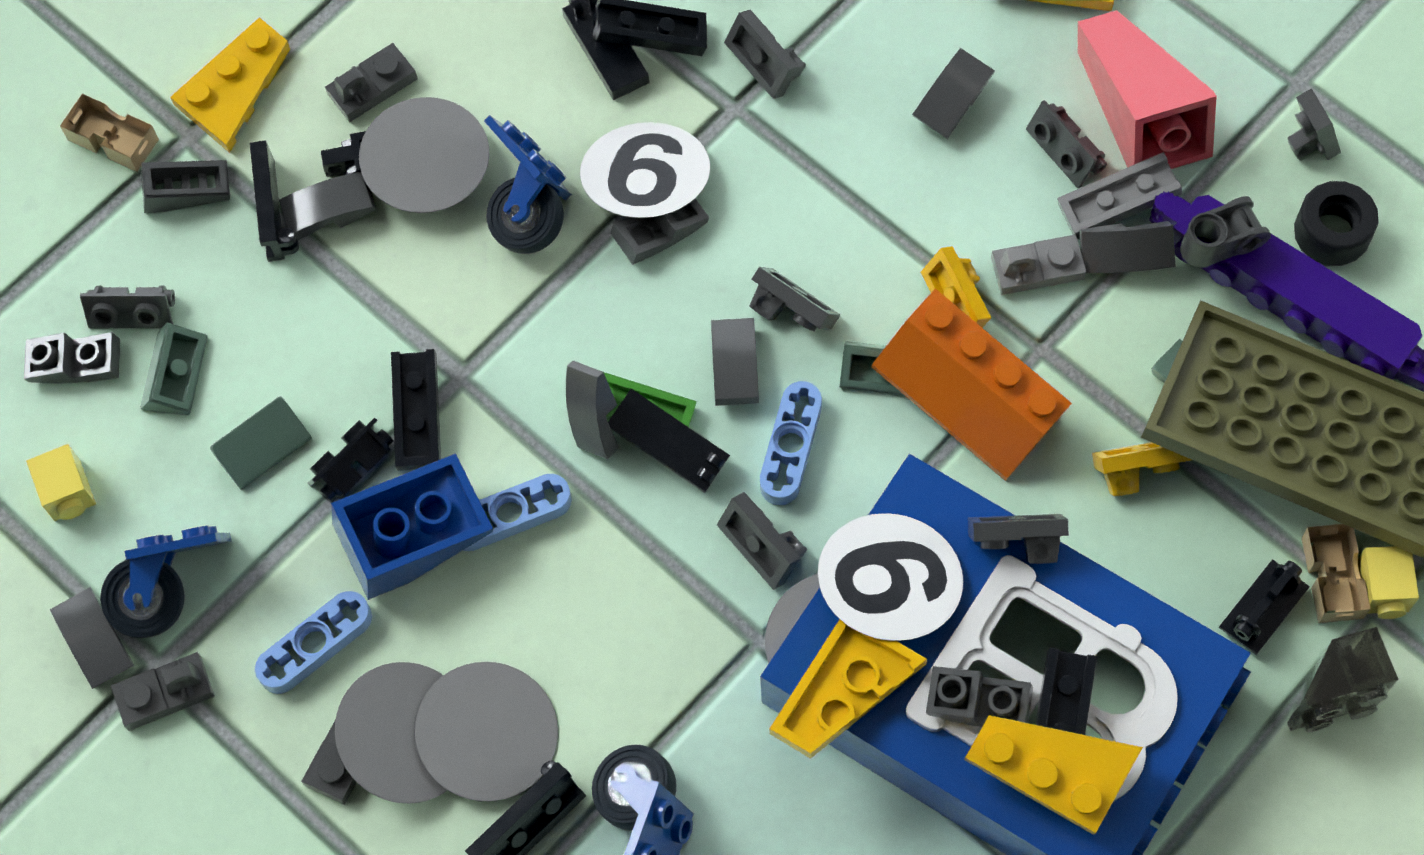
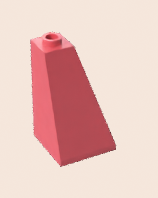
M1117 10L1078 21V54L1127 168L1162 152L1165 153L1171 169L1213 157L1217 99L1214 91Z

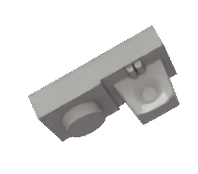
M1076 234L993 250L991 254L1001 295L1085 280L1086 269Z

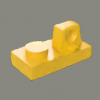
M953 246L940 248L920 272L930 292L937 289L983 328L991 319V316L975 287L980 277L971 264V260L959 258Z
M1152 442L1092 453L1094 468L1104 474L1112 496H1123L1139 492L1140 467L1152 468L1153 473H1165L1178 470L1180 462L1192 460Z

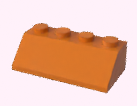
M934 289L911 314L871 366L1005 481L1072 404L937 289Z

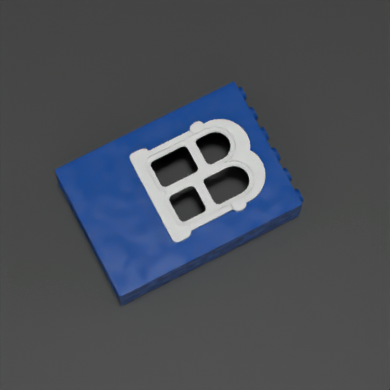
M909 454L868 515L887 513L903 515L921 521L937 531L953 548L960 562L963 575L962 595L955 612L938 629L919 638L897 641L925 657L927 664L829 743V745L1006 855H1143L1158 830L1150 825V822L1153 820L1161 825L1181 791V788L1174 785V782L1176 781L1184 786L1205 751L1204 748L1197 744L1200 743L1207 747L1228 712L1227 709L1220 705L1229 709L1249 677L1251 671L1243 666L1251 653L1062 542L1059 545L1058 561L1042 564H1033L1027 561L1023 538L1021 540H1009V547L1004 549L981 548L980 542H974L968 536V517L1016 515ZM820 588L760 676L761 701L778 713L784 707L839 621V618L827 605ZM1017 598L1029 602L1079 632L1082 641L1074 654L1096 656L1101 650H1109L1130 662L1139 670L1144 679L1145 693L1142 702L1134 710L1124 714H1111L1100 710L1092 704L1089 707L1087 725L1094 729L1101 739L1143 747L1094 835L965 761L964 758L982 727L957 723L926 714L933 666L968 670L974 662L981 661L1012 680L1031 682L1033 693L1030 717L1039 703L1043 675L991 644L989 638L1010 603Z

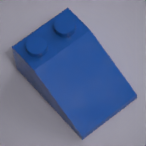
M456 454L331 503L332 525L368 600L414 581L493 532V527Z

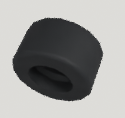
M1329 181L1317 185L1305 196L1294 223L1295 239L1301 251L1313 260L1327 266L1346 265L1356 261L1367 251L1379 223L1378 208L1372 197L1361 187L1346 181ZM1324 215L1340 216L1350 224L1352 231L1338 233L1329 230L1322 224L1320 217Z

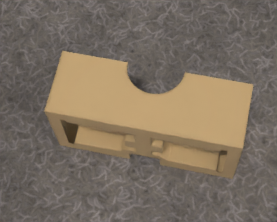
M81 94L60 125L68 141L94 153H97L100 147H102L108 159L138 172L141 163H144L159 140L151 124L129 114L126 117L120 116L106 104L85 94Z
M1344 524L1307 527L1302 536V543L1308 573H1318V578L1311 587L1318 623L1364 619L1370 610L1365 580L1359 574V551L1354 528ZM1336 610L1334 613H1326L1327 611Z

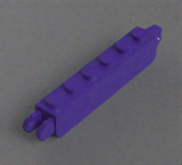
M1163 191V193L1155 195V202L1151 209L1149 221L1151 224L1169 221L1173 225L1175 256L1187 263L1182 257L1180 248L1190 221L1199 213L1210 211L1224 204L1210 195L1198 196L1190 204L1178 195L1174 196V193ZM1271 234L1270 239L1264 245L1252 252L1236 255L1212 264L1209 267L1201 268L1209 273L1211 278L1219 285L1231 287L1246 296L1247 300L1254 307L1260 310H1268L1281 318L1292 331L1299 334L1305 333L1319 342L1329 354L1343 357L1353 364L1389 379L1399 380L1424 392V350L1418 346L1422 338L1420 326L1275 235ZM1197 237L1203 243H1211L1204 237Z

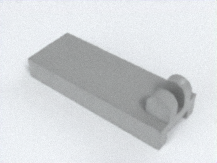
M1162 152L1057 199L1072 234H1076L1077 239H1079V229L1112 225L1153 207L1155 195H1159L1163 191L1174 193V196L1181 195L1182 187L1179 181L1176 180L1165 153Z

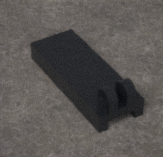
M569 0V5L562 8L563 17L611 98L615 100L649 84V74L631 45L612 42L599 43L593 40V30L595 28L593 26V15L595 13V4L598 0Z
M598 0L595 4L593 40L596 42H612L696 56H703L707 49V19L704 12L629 0Z
M266 140L251 142L249 144L261 247L266 246L268 262L283 260L285 255L294 254L299 250V242L291 228H282L275 160Z
M426 349V352L401 354L400 351L391 352L395 467L398 471L418 469L441 459L437 353L435 349Z
M633 389L629 390L608 421L612 431L704 493L730 457L728 453Z
M1048 648L1035 725L1085 735L1097 656L1089 654L1085 656L1059 651L1057 648Z
M548 761L541 767V774L543 776L475 840L465 852L468 855H526L586 797L585 793L573 781L569 771L559 762Z

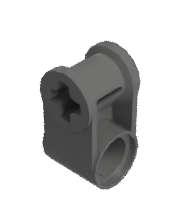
M1249 196L1239 197L1223 206L1194 216L1188 225L1181 243L1180 251L1184 260L1194 267H1209L1233 256L1252 252L1264 245L1270 239L1271 233L1267 227L1261 226L1254 214L1252 199ZM1197 237H1204L1211 243H1203Z

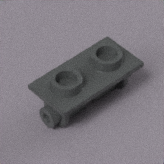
M1043 100L1027 125L1026 130L1077 188H1080L1091 171L1094 175H1097L1106 168L1105 154L1103 151H1099L1087 136L1080 139L1077 137L1081 129L1068 116L1063 106L1057 107L1054 103L1049 105Z
M97 285L94 290L80 293L88 328H162L167 322L173 324L169 307H174L175 292L174 290H167L165 285H160L159 287H136L135 293H129L128 287H103Z

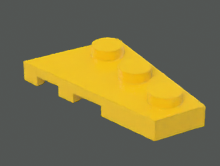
M259 17L170 97L174 106L230 153L236 143L235 136L243 122L248 123L255 111L253 105L263 89L269 87L289 53V43Z
M839 619L769 728L770 735L811 759L927 664V659L897 641L881 640L864 635Z
M989 715L964 760L1094 835L1143 747Z

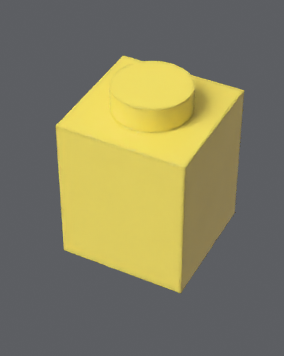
M69 444L26 460L41 505L54 521L73 519L84 513L86 508L96 505L82 463Z
M1396 546L1366 547L1358 558V569L1361 578L1365 580L1370 610L1367 614L1377 613L1380 619H1395L1405 616L1406 612H1409L1419 599L1413 554Z

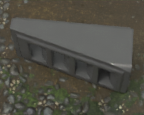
M227 160L141 163L144 213L165 212L230 200ZM215 175L216 188L207 187V176ZM198 178V188H190V179ZM181 181V189H173V182ZM164 184V189L156 190L155 185Z

